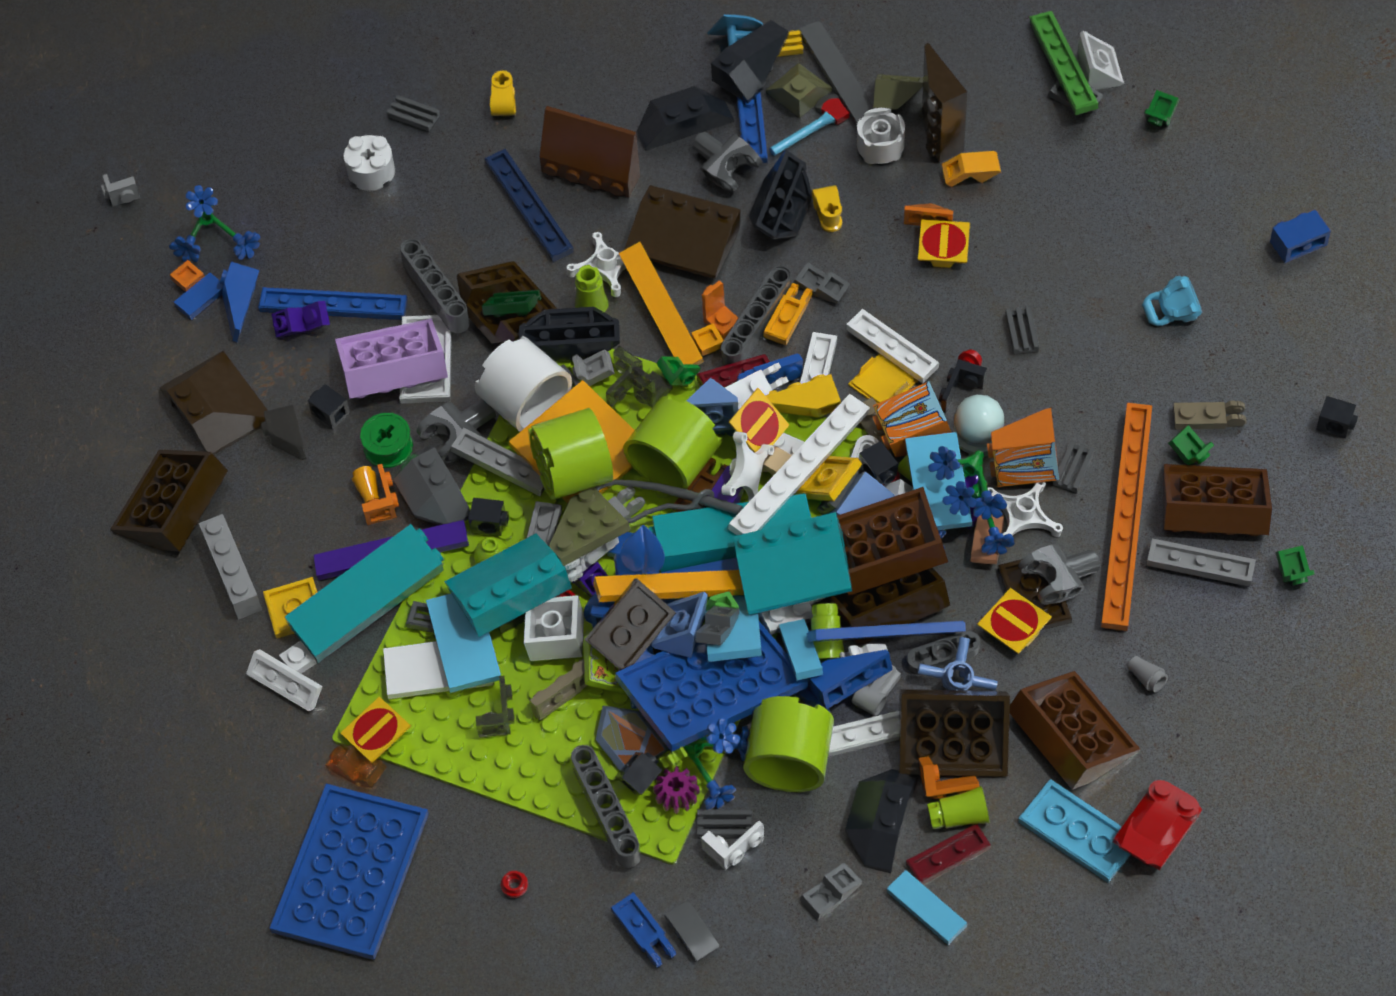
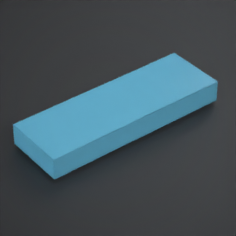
M805 619L779 624V632L797 680L823 675L822 666L813 642H807L809 630Z
M907 870L887 888L888 894L947 945L967 927V922Z

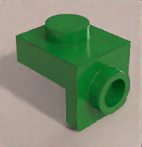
M1156 90L1149 109H1146L1144 112L1148 122L1158 127H1161L1162 124L1169 126L1179 103V98Z
M661 356L656 363L662 371L663 377L668 380L670 385L688 386L695 380V376L701 370L698 365L683 364L679 357Z
M1189 425L1184 427L1168 442L1186 465H1191L1195 462L1201 464L1211 455L1208 451L1214 446L1212 442L1204 444Z
M1303 545L1275 552L1283 582L1292 581L1293 585L1309 582L1307 576L1315 575L1314 570H1309Z

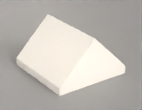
M1082 31L1079 35L1077 55L1089 86L1097 90L1123 85L1124 82L1114 47Z

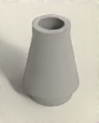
M1139 656L1133 657L1128 664V669L1134 673L1149 691L1158 692L1168 680V675L1165 674L1163 668L1145 661Z

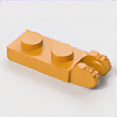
M792 283L764 330V338L787 345L806 310L813 291L806 288L800 300H798L795 296L798 293L799 286Z

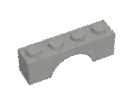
M221 514L199 523L206 545L216 564L238 620L262 611L258 595L224 515Z

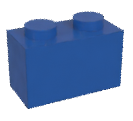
M1313 210L1308 213H1301L1296 218L1287 222L1283 221L1276 224L1272 228L1270 243L1284 263H1287L1327 246L1331 230L1318 212Z

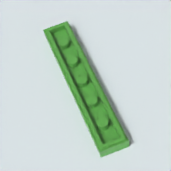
M1049 11L1030 16V24L1075 115L1098 109V101L1053 12Z

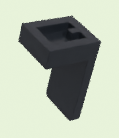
M958 359L955 368L951 367L949 370L947 388L942 387L939 394L938 402H941L942 411L944 413L947 412L959 383L983 390L986 383L987 368Z

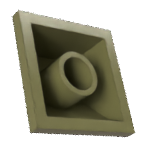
M799 63L766 89V93L799 118L813 108L819 99L832 92V87Z
M878 74L875 79L873 108H887L893 113V109H898L923 87V77Z

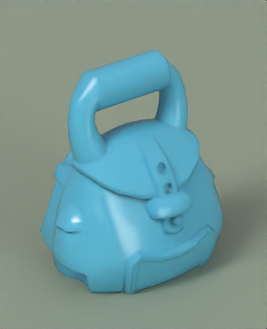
M1176 276L1172 280L1170 279L1168 285L1163 290L1149 294L1142 303L1149 324L1155 326H1163L1174 320H1182L1183 322L1195 321L1202 313L1195 290L1189 277ZM1151 300H1159L1160 308L1165 315L1161 320H1158Z

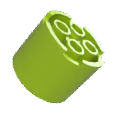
M663 396L656 402L625 442L623 450L631 466L647 481L688 489L719 448L722 439L716 436L713 430L715 424L699 408L686 400L681 404L673 401L671 396Z
M590 408L535 424L528 429L532 455L536 459L541 474L540 480L551 500L613 481V467L607 442L598 419Z
M776 696L763 699L761 705L754 709L743 767L746 775L760 785L779 791L806 792L819 788L825 779L834 718L827 709L819 704L814 708L798 703L799 698Z

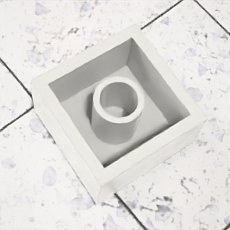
M578 595L554 597L525 613L524 645L530 661L582 657L584 613Z

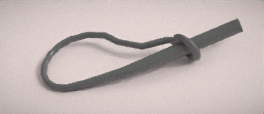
M613 480L612 482L595 487L599 491L612 485L631 486L658 491L692 501L690 505L667 503L645 510L632 518L626 519L628 523H634L649 514L667 508L692 510L703 509L709 506L736 515L743 509L742 505L714 498V492L710 489L697 493L665 484L634 480Z

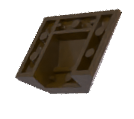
M515 261L458 273L456 277L460 297L467 306L469 319L491 343L519 340L520 325L527 323L532 317L543 310L558 309ZM540 290L541 300H537L538 303L526 315L517 316L516 313H510L503 317H493V315L483 314L482 305L490 297H493L494 293Z
M224 351L159 387L172 407L176 405L190 424L198 443L204 451L212 452L213 455L274 421L273 416Z

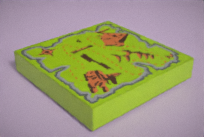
M584 640L585 685L627 695L615 680V673L620 670Z

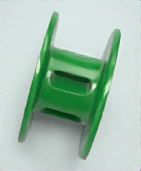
M380 413L368 419L361 428L360 439L364 446L363 451L366 459L372 465L382 464L383 468H393L404 463L407 457L411 455L413 441L410 436V428L407 421L401 416L394 413Z

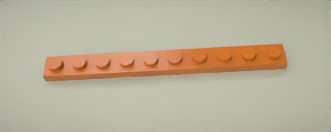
M1127 403L1101 628L1128 631L1153 405Z

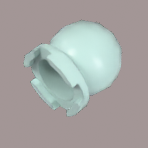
M973 395L965 398L957 407L954 414L953 432H957L959 448L969 453V456L974 455L977 450L982 451L985 455L984 457L988 456L987 443H992L991 432L1004 426L1005 416L998 401L988 395Z

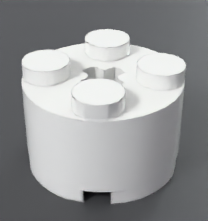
M875 108L864 113V117L861 120L859 119L857 123V149L864 158V161L868 164H883L897 161L901 158L905 146V123L903 118L899 114L897 116L891 113V110L887 108Z
M366 135L361 137L355 136L349 140V144L344 151V161L351 183L356 184V187L361 190L374 191L382 188L383 184L388 180L390 182L393 179L395 166L391 147L385 137Z

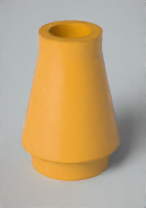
M363 466L352 472V482L364 502L367 503L372 499H380L378 496L376 472L370 466Z

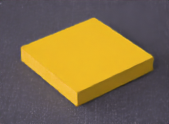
M829 456L797 490L796 494L806 493L807 499L835 501L861 467L862 463L858 458Z
M313 577L263 591L276 639L295 634L287 624L285 616L317 593Z

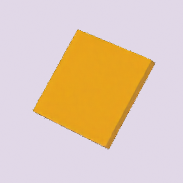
M582 380L509 441V446L531 465L533 470L540 476L536 459L532 455L528 429L535 424L590 408L597 417L607 442L613 467V480H619L633 468L624 454L623 446L635 430ZM607 486L599 490V492L603 494L611 486ZM577 492V493H574V494H571V495H568V496H565V497H562V498H563L567 503H569L570 498L573 497V496H575V495H577V494H579L580 492Z

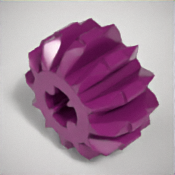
M677 766L672 773L665 768L664 776H657V785L653 787V792L657 795L655 797L656 803L658 805L663 804L665 811L672 807L676 814L681 807L688 812L689 804H696V795L700 793V788L696 785L697 778L695 775L690 776L688 769L679 772Z

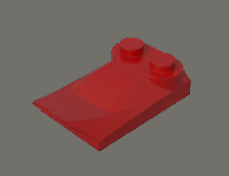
M1164 780L1154 781L1150 784L1148 792L1113 838V843L1160 871L1199 818L1202 808L1193 796Z

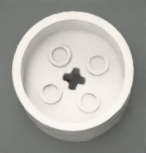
M522 336L520 340L514 342L510 340L505 341L489 355L482 365L485 370L481 379L475 381V392L521 432L571 390L572 378L567 371L534 343Z

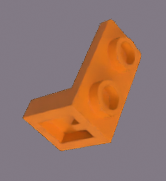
M718 281L714 285L708 286L702 294L703 321L707 326L714 323L724 340L739 317L725 306L724 284Z
M382 464L377 466L386 498L372 499L362 504L367 525L397 518L395 508L399 507L396 493H390L389 487L393 486L390 472H384Z
M929 756L918 758L922 789L926 797L934 799L943 798L948 793L957 792L961 794L980 786L976 776L939 781L938 765H933Z

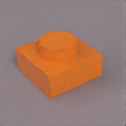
M189 260L170 274L171 280L185 292L205 277L204 273Z

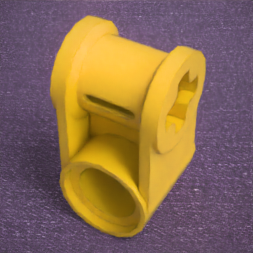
M498 71L492 76L490 95L491 116L516 115L512 75L507 71Z
M837 186L812 189L813 205L815 211H817L822 229L827 232L838 231L842 226V206Z

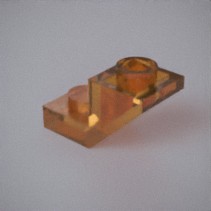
M340 745L331 752L330 759L325 765L329 770L358 787L370 788L373 787L387 768L381 760H375L371 763L353 745Z

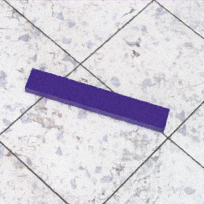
M464 520L422 529L428 538L426 542L431 549L436 548L439 552L469 546ZM392 537L314 554L318 581L342 575Z

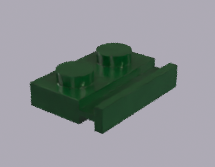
M540 290L494 293L493 297H490L482 305L483 314L493 315V317H503L510 313H516L517 316L526 315L538 303L537 300H541Z

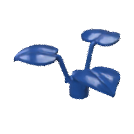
M642 525L623 544L621 560L632 571L641 570L642 574H660L659 570L664 564L665 553L658 538L650 529ZM594 593L586 603L584 609L585 620L592 624V605L611 608L616 601L599 602L597 594ZM683 598L661 599V600H662L664 603L668 604V603H671V602H674V601H677V600H680V599H683Z

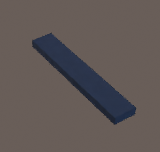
M503 149L484 158L485 164L551 261L555 262L574 253L573 246L507 150Z

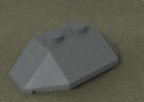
M428 445L409 455L393 480L415 518L441 525L468 520L470 508L435 447Z

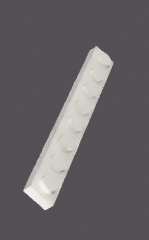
M849 394L729 523L728 529L736 535L761 530L869 413L870 407Z

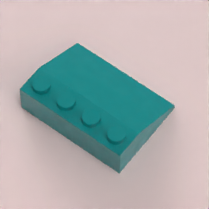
M836 512L734 536L736 557L749 615L852 591L843 533Z
M537 533L444 581L478 637L572 588L565 567L554 551Z

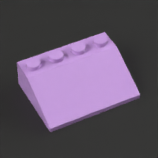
M432 319L335 339L349 398H364L369 394L378 392L388 393L393 389L401 387L411 388L420 383H433L443 378H448L443 349Z

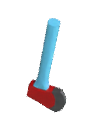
M826 95L819 99L815 110L823 115L770 147L771 154L773 156L777 155L826 125L832 123L839 125L849 119V112L841 103L838 95Z

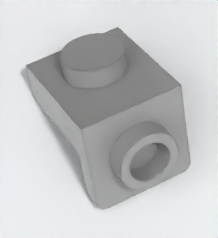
M107 174L102 175L105 184L101 185L105 199L110 197L113 206L140 198L134 177L110 184Z
M605 349L585 360L578 355L572 357L574 363L572 370L578 380H583L589 386L615 374L610 353Z

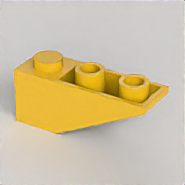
M820 374L813 377L811 381L802 384L800 382L793 383L787 389L778 392L776 390L769 391V394L766 395L778 412L810 417H821L830 414L841 403L831 374L826 376Z

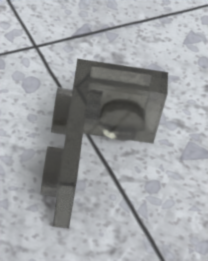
M621 346L613 352L615 368L623 375L606 391L607 404L611 407L617 401H622L627 391L633 385L639 384L644 375L642 361Z
M637 366L631 369L634 396L641 404H647L653 408L661 397L666 396L673 389L668 380L654 371L648 374Z
M499 676L502 713L488 712L482 716H476L479 738L511 734L510 724H515L514 709L508 706V700H513L511 684L506 685L505 676Z

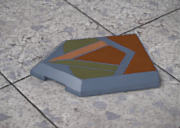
M609 706L602 707L596 742L619 771L635 752H643L644 754L649 752L655 758H658L670 750L639 710Z

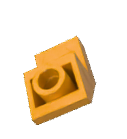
M997 152L960 153L942 164L945 182L950 187L969 177L983 183L1001 173Z

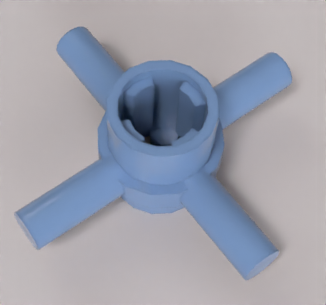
M964 637L959 638L954 662L949 663L944 669L919 664L917 674L941 679L943 686L947 690L966 691L971 686L996 691L998 683L996 680L974 676L972 667L966 663L970 639ZM954 669L959 670V676L964 678L963 683H954L951 677H953Z

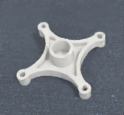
M595 232L592 240L596 246L594 254L584 262L568 264L567 276L575 277L576 273L579 272V268L584 265L596 267L600 272L602 280L610 285L611 295L618 297L621 294V285L618 284L617 279L622 271L626 269V266L619 252L607 247L602 240V234Z
M735 432L733 440L736 444L737 456L730 464L731 478L726 485H723L722 494L734 496L736 489L743 487L748 494L750 502L758 493L764 460L768 455H773L774 446L762 444L761 448L754 453L746 444L747 433Z
M1046 482L1035 483L1033 489L1022 495L1009 496L1001 494L1007 503V507L1002 509L1008 523V529L1003 535L1010 533L1013 536L1021 530L1031 528L1046 529L1054 537L1061 535L1063 526L1050 520L1043 513L1039 505V493L1044 490ZM988 487V491L991 492L992 496L999 493L992 487Z

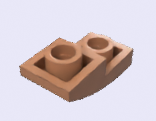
M979 516L976 522L971 562L997 564L998 550L993 555H987V552L982 553L981 546L985 544L984 539L990 536L988 522L982 519V516ZM992 516L995 527H998L999 532L1002 533L1004 517L994 518Z

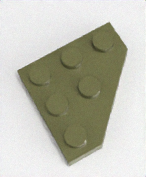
M593 487L581 491L570 498L549 547L554 551L563 566L631 529L628 521Z

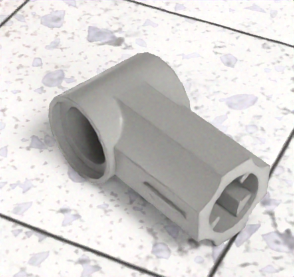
M892 665L893 670L856 691L852 704L873 716H877L883 709L888 694L901 678V673Z

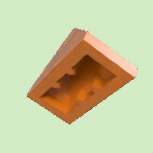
M932 203L907 205L904 208V224L921 226V220L953 221V210Z

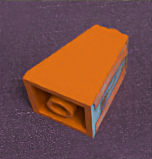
M929 381L873 405L877 415L872 416L878 431L884 430L885 435L881 436L887 450L892 449L895 458L907 456L905 438L952 433Z
M1051 408L1044 409L991 432L992 443H987L988 457L994 458V462H990L991 477L997 478L998 487L1059 480Z

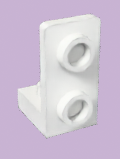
M758 821L730 847L721 836H714L708 831L701 837L702 849L726 870L729 866L738 864L750 847L754 848L760 844L764 838V824Z

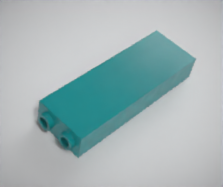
M806 493L792 495L762 529L811 518ZM749 502L737 503V504H738V505H742L743 508H744ZM709 507L652 516L653 526L648 527V529L658 538L665 553V561L661 572L735 558L734 536L737 535L731 532L728 526L737 515Z
M410 524L285 616L289 627L314 656L317 663L321 662L444 571L442 564L444 558L436 548L431 549L426 543L428 538L420 528L416 530Z

